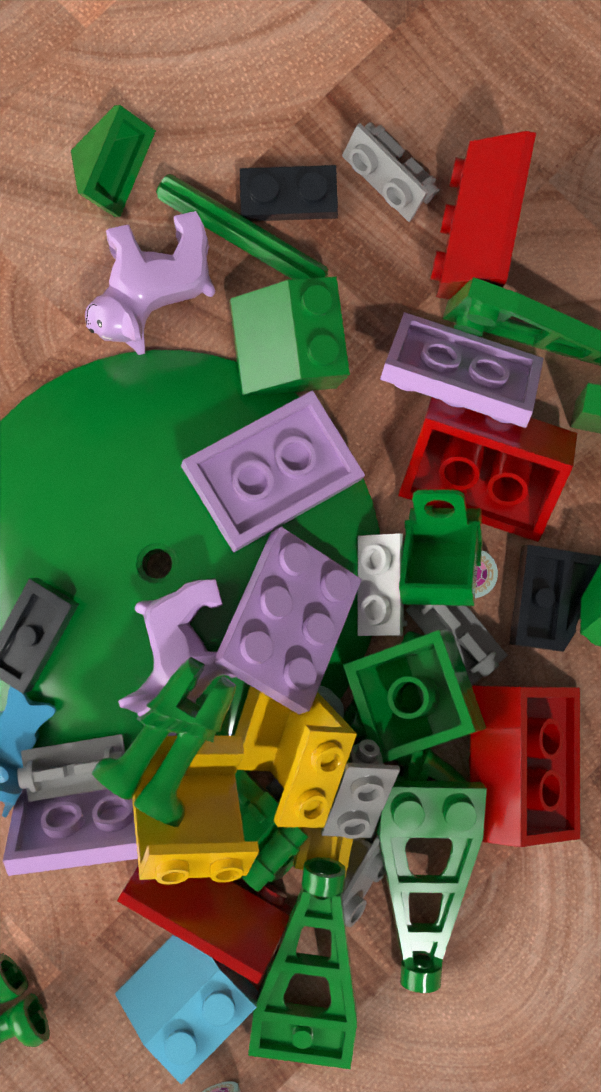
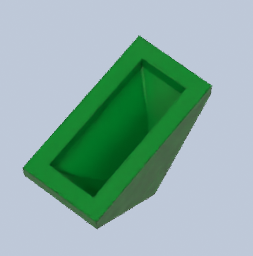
M114 105L71 150L78 194L112 216L121 217L156 130L123 106Z

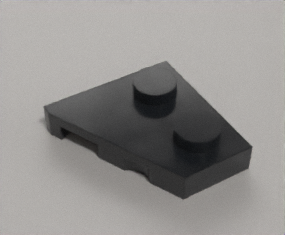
M534 545L521 546L509 645L564 652L576 633L577 623L581 619V598L601 564V556Z

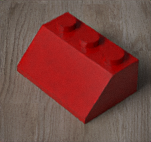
M522 131L469 141L465 158L455 157L449 187L458 188L455 205L446 203L440 233L448 235L445 252L436 250L430 280L439 281L436 297L449 300L473 277L504 287L508 278L536 132Z
M431 397L398 496L412 500L413 493L417 490H458L465 496L466 508H481L482 524L539 542L574 466L578 433L531 417L526 428L512 423H501L488 415L464 407H453L440 399ZM434 500L426 504L433 505L434 508H454L452 504L442 500Z
M472 686L487 728L471 734L469 755L470 782H482L487 788L482 842L527 847L580 839V687Z
M139 867L136 868L117 902L256 984L260 981L291 914V906L284 903L287 896L268 883L259 892L249 886L243 878L230 882H216L211 877L188 878L177 884H161L156 879L140 880Z

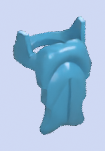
M12 686L8 690L5 710L0 712V801L5 804L2 816L5 818L23 790L19 786L17 776L18 768H23L21 751L32 749L39 738V727L56 712V707L50 703L32 701L26 693L22 694Z

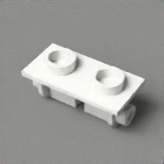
M401 533L358 536V577L362 579L358 588V636H402L403 626H407V621H404V604H402L399 590L404 550L403 534Z

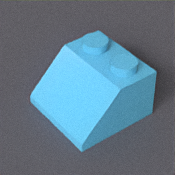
M172 935L118 989L115 995L143 1045L182 1084L257 1008L256 995L258 990L244 976Z

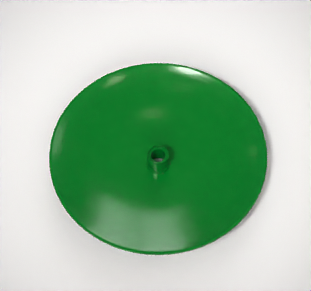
M147 350L145 354L138 355L136 352H128L98 359L74 368L47 382L23 399L0 421V632L29 578H39L79 603L31 692L26 693L32 701L50 703L56 707L55 714L39 727V738L32 749L122 734L126 752L145 725L136 719L139 717L137 713L120 708L118 702L125 696L137 691L153 672L154 656L144 616L135 611V605L138 602L159 599L176 592L188 582L216 579L223 605L217 608H209L208 606L200 608L190 625L202 640L208 652H218L271 532L233 553L181 467L184 459L299 398L296 393L242 396L238 365L235 361L211 354L184 350ZM364 478L280 526L357 577L358 536L380 535L373 501ZM160 552L169 554L172 560V568L169 574L159 579L151 578L147 570L150 557ZM358 590L320 683V686L329 688L339 699L350 685L343 665L363 658L372 636H358ZM221 675L211 682L200 697L196 699L195 703L202 707L206 696L212 691L222 676L236 685L235 694L225 715L221 731L216 732L215 736H235L251 685L237 677L230 678L227 675ZM1 679L0 712L5 710L8 690L11 687Z

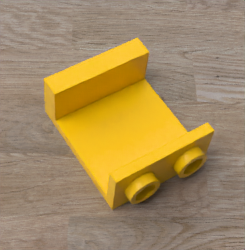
M250 686L235 736H242L244 756L237 770L270 771L282 785L284 790L273 820L277 827L324 828L357 733L318 691L310 711L297 714Z
M167 736L149 763L138 790L132 798L140 880L156 879L161 884H177L188 878L211 877L216 882H230L242 876H247L259 853L258 841L245 842L235 778L237 769L244 756L242 736H215L214 742L205 741L197 752L177 790V797L185 806V815L179 827L162 823L134 806L138 795L152 779L177 736Z

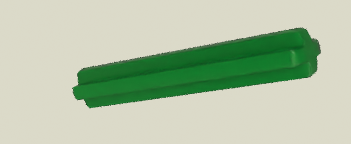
M167 174L159 184L156 193L160 201L182 214L196 211L205 228L291 279L328 277L329 269L324 264L176 176Z

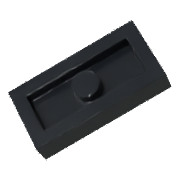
M336 165L240 168L241 216L251 222L338 219Z
M29 578L0 632V679L22 694L31 692L79 603L41 579Z

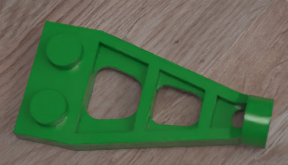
M473 277L447 302L442 319L454 322V328L478 337L482 336L483 332L558 355L601 366V330L522 294ZM511 316H514V317H516V318H518V319H521V320H523V321H525V322H527V323L520 322V321H516V320L509 319V318H510Z
M395 780L384 809L381 811V816L377 823V834L402 957L400 984L407 990L417 993H431L439 990L441 987L443 957L483 840L487 788L482 782ZM410 838H449L451 840L452 849L446 867L439 875H414L409 870L405 847ZM410 893H442L439 914L435 923L410 922Z
M315 857L308 859L304 863L301 891L256 995L257 1008L253 1011L248 1056L351 1069L357 1029V1006L342 899L346 868L337 860ZM304 926L330 929V957L297 953V945ZM299 973L326 977L330 987V1006L324 1008L285 1002L284 994L293 975Z

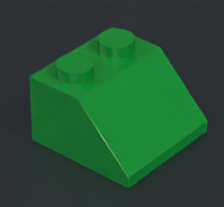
M337 276L285 280L230 299L242 396L337 389L350 375Z
M437 630L343 665L367 738L379 746L383 763L487 729L452 631Z

